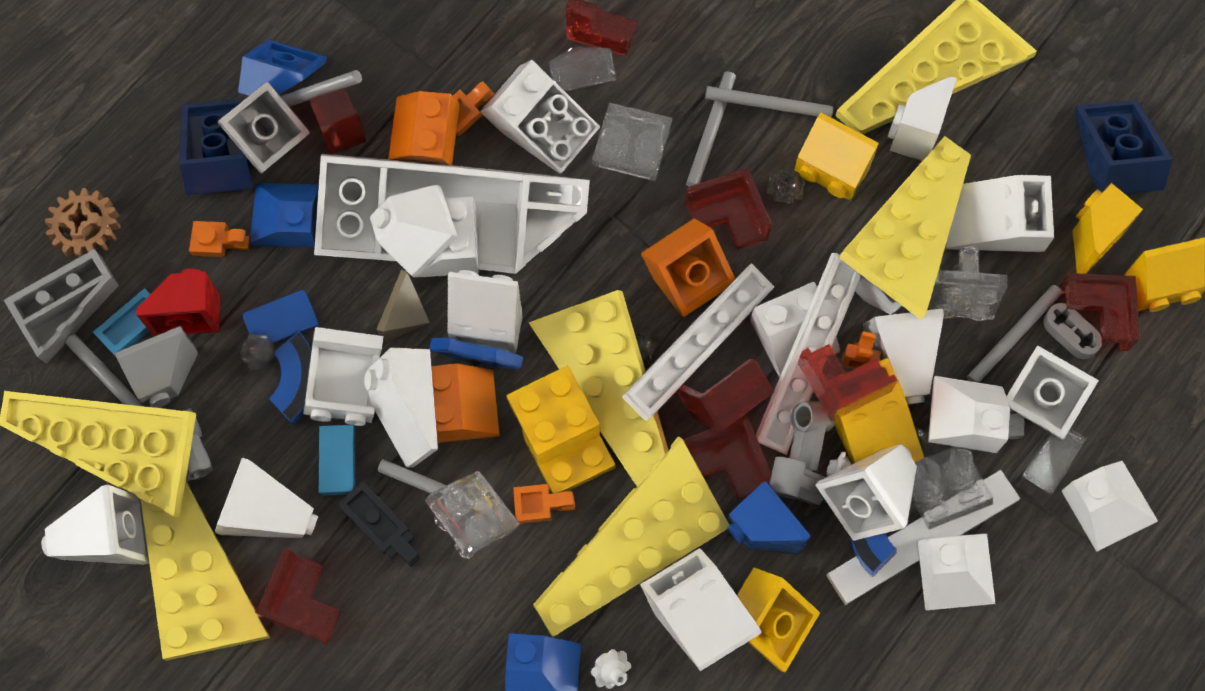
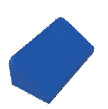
M300 290L242 314L257 351L293 337L297 332L303 333L319 326L305 290Z

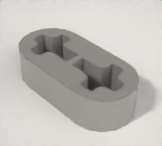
M1055 304L1045 314L1043 319L1044 328L1076 358L1090 359L1101 348L1102 337L1100 333L1068 304ZM1064 315L1066 317L1064 323L1055 324L1056 316ZM1087 337L1091 342L1089 346L1083 349L1079 343L1081 339L1083 340Z

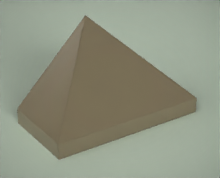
M404 270L400 271L376 329L378 335L383 336V341L385 342L430 323L410 276Z

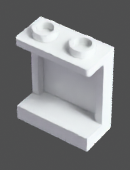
M315 327L303 414L311 415V419L322 422L331 421V418L345 419L346 424L363 426L365 422L371 423L375 408L370 403L369 390L365 388L364 378L368 368L380 358L383 336Z

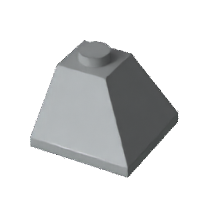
M181 326L116 352L115 355L137 399L144 407L159 408L168 404L171 398L179 395L198 355V351Z

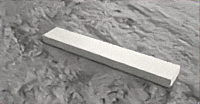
M832 253L809 310L806 313L753 440L786 455L792 444L795 432L790 422L791 408L799 401L810 400L862 276L839 259L840 255L837 253Z
M751 263L632 385L622 398L645 421L649 420L749 315L753 308L767 296L774 286Z
M999 470L909 524L904 529L889 536L888 539L897 548V553L874 577L863 568L857 557L829 572L826 576L844 605H847L920 561L917 540L961 536L1020 500V497L1003 472Z

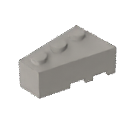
M93 249L6 298L4 302L36 356L47 364L65 345V340L78 331L119 285L103 258Z

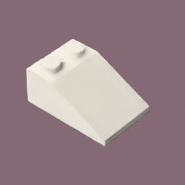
M390 348L368 368L365 373L364 384L366 390H369L370 403L375 408L376 414L407 468H414L438 450L430 349Z

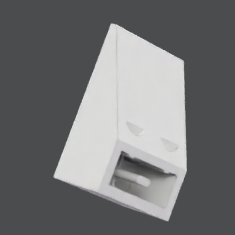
M533 60L520 65L480 111L505 136L559 174L566 169L600 128Z
M1014 175L963 184L946 242V249L1045 252L1054 238L1051 176Z
M460 270L458 273L449 272L448 337L465 343L499 348L516 353L523 316L518 282L505 275H494L490 278L479 276L478 273L470 270Z
M700 548L640 584L655 616L700 671L762 633L716 565Z

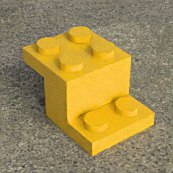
M569 365L506 395L522 427L524 440L552 494L570 491L615 468V463L600 436V424Z

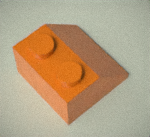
M418 91L398 96L396 99L388 160L452 165L460 103L451 94Z
M695 218L641 253L653 280L683 318L723 292L735 280V276L713 229Z
M457 363L431 366L437 443L500 436L493 370Z

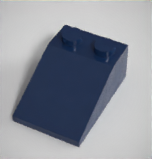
M245 99L182 105L179 166L186 195L239 191L253 188L252 163L217 122Z
M1138 100L1078 105L1075 107L1090 176L1097 189L1103 193L1111 183L1124 194L1165 189L1173 158Z

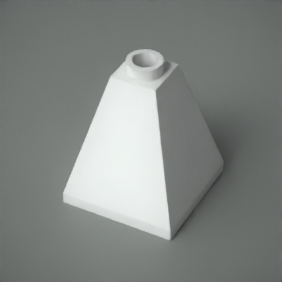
M943 308L927 310L922 320L910 312L878 316L863 323L865 332L876 334L873 349L881 351L879 361L886 358L889 359L901 384L907 404L925 402L924 395L930 394L944 317Z
M902 444L880 450L821 479L815 486L854 541L905 528L908 522L917 466L912 460L911 452Z
M242 458L214 533L229 536L302 538L304 534H312L318 516L312 514L313 507L253 462Z
M111 485L101 486L46 527L45 536L41 541L44 553L49 557L60 560L149 564L141 500L137 495Z

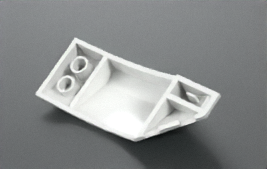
M321 154L314 255L396 261L377 242L370 216L390 196L438 185L441 186L444 198L473 196L477 213L479 269L516 274L526 266L527 262L560 237L574 222H577L587 214L590 180L443 164Z

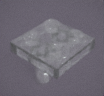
M609 102L593 155L592 166L656 181L671 129L672 117Z
M971 246L962 247L958 253L959 264L954 265L952 271H938L927 310L943 308V319L962 317L970 318L974 321L993 320L1008 287L1007 275L979 273L978 248Z
M954 446L914 462L917 468L912 500L928 529L993 505V496L975 467L971 452L965 448Z
M480 471L430 493L425 500L426 504L435 514L436 524L441 522L439 528L443 531H448L456 542V550L461 549L459 554L464 558L473 557L477 550L514 532L520 525Z

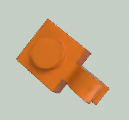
M484 81L480 82L467 96L461 89L453 95L460 103L456 131L458 136L463 134L483 116L477 108L487 104L495 95Z
M193 221L189 252L192 256L225 258L226 249L249 250L250 237L245 236L246 231L243 229L229 230L226 222Z
M862 331L859 342L854 344L848 343L843 353L841 366L857 370L878 362L881 351L873 349L876 334Z
M548 484L513 487L517 524L552 521L551 510H575L573 491L549 494Z

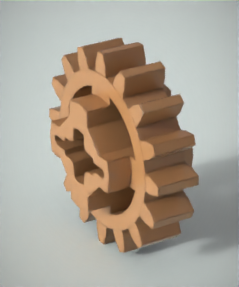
M82 188L78 196L70 190L69 199L57 198L60 204L58 208L49 207L48 210L53 215V218L45 219V223L51 228L46 231V235L53 241V246L58 251L62 250L66 257L70 258L75 252V255L79 258L85 253L98 248L107 251L109 249L106 241H116L117 239L112 230L120 229V224L115 220L119 217V213L113 207L108 197L103 198L97 190L90 195L86 188ZM93 207L99 209L103 216H99L97 212H94ZM63 232H66L68 235H70L73 238V240L70 241L66 239L63 235Z

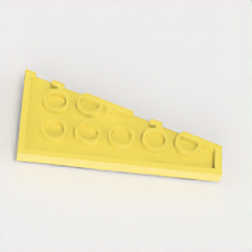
M956 0L837 110L835 116L846 126L861 134H865L892 122L898 106H905L909 95L951 76L957 78L952 92L954 94L1035 57L1037 50L978 0Z
M946 136L848 244L839 259L920 320L927 313L971 158L968 152Z
M617 290L528 322L557 367L561 369L569 365L600 424V432L638 487L650 473L649 470L657 461H660L669 450L658 412L645 421L622 398L646 372L623 292Z
M4 391L0 426L49 449L50 452L74 462L75 465L137 495L138 498L158 506L172 516L180 517L196 413Z
M678 437L671 444V449L665 456L652 466L646 478L637 488H633L601 525L595 537L588 545L585 544L577 553L576 559L564 572H561L533 604L552 637L727 530L729 523L682 438Z
M188 482L185 483L180 517L172 516L158 506L140 499L162 658L168 661L271 638L241 585L240 579L218 538L211 529L203 510L196 501Z

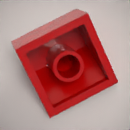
M185 269L181 273L170 274L136 309V315L153 337L181 326L186 334L220 332V294L205 271Z

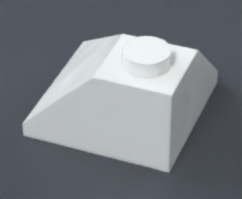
M438 185L390 196L370 216L377 242L414 277H417L458 237L441 186Z
M935 376L933 378L928 442L997 453L1008 441L1010 405L1003 387Z
M1123 461L1092 471L1072 481L1062 490L1063 495L1096 552L1158 521Z
M987 534L917 540L925 610L995 604Z

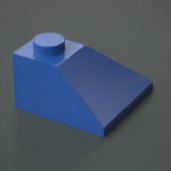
M268 39L243 56L238 93L250 96L268 81L279 95L303 81L326 63L327 57Z
M256 183L250 244L252 246L315 247L319 185Z
M766 481L760 484L729 514L727 520L730 524L727 529L732 537L739 544L744 542L751 549L799 554L811 537Z
M509 633L505 691H578L581 644L548 636Z

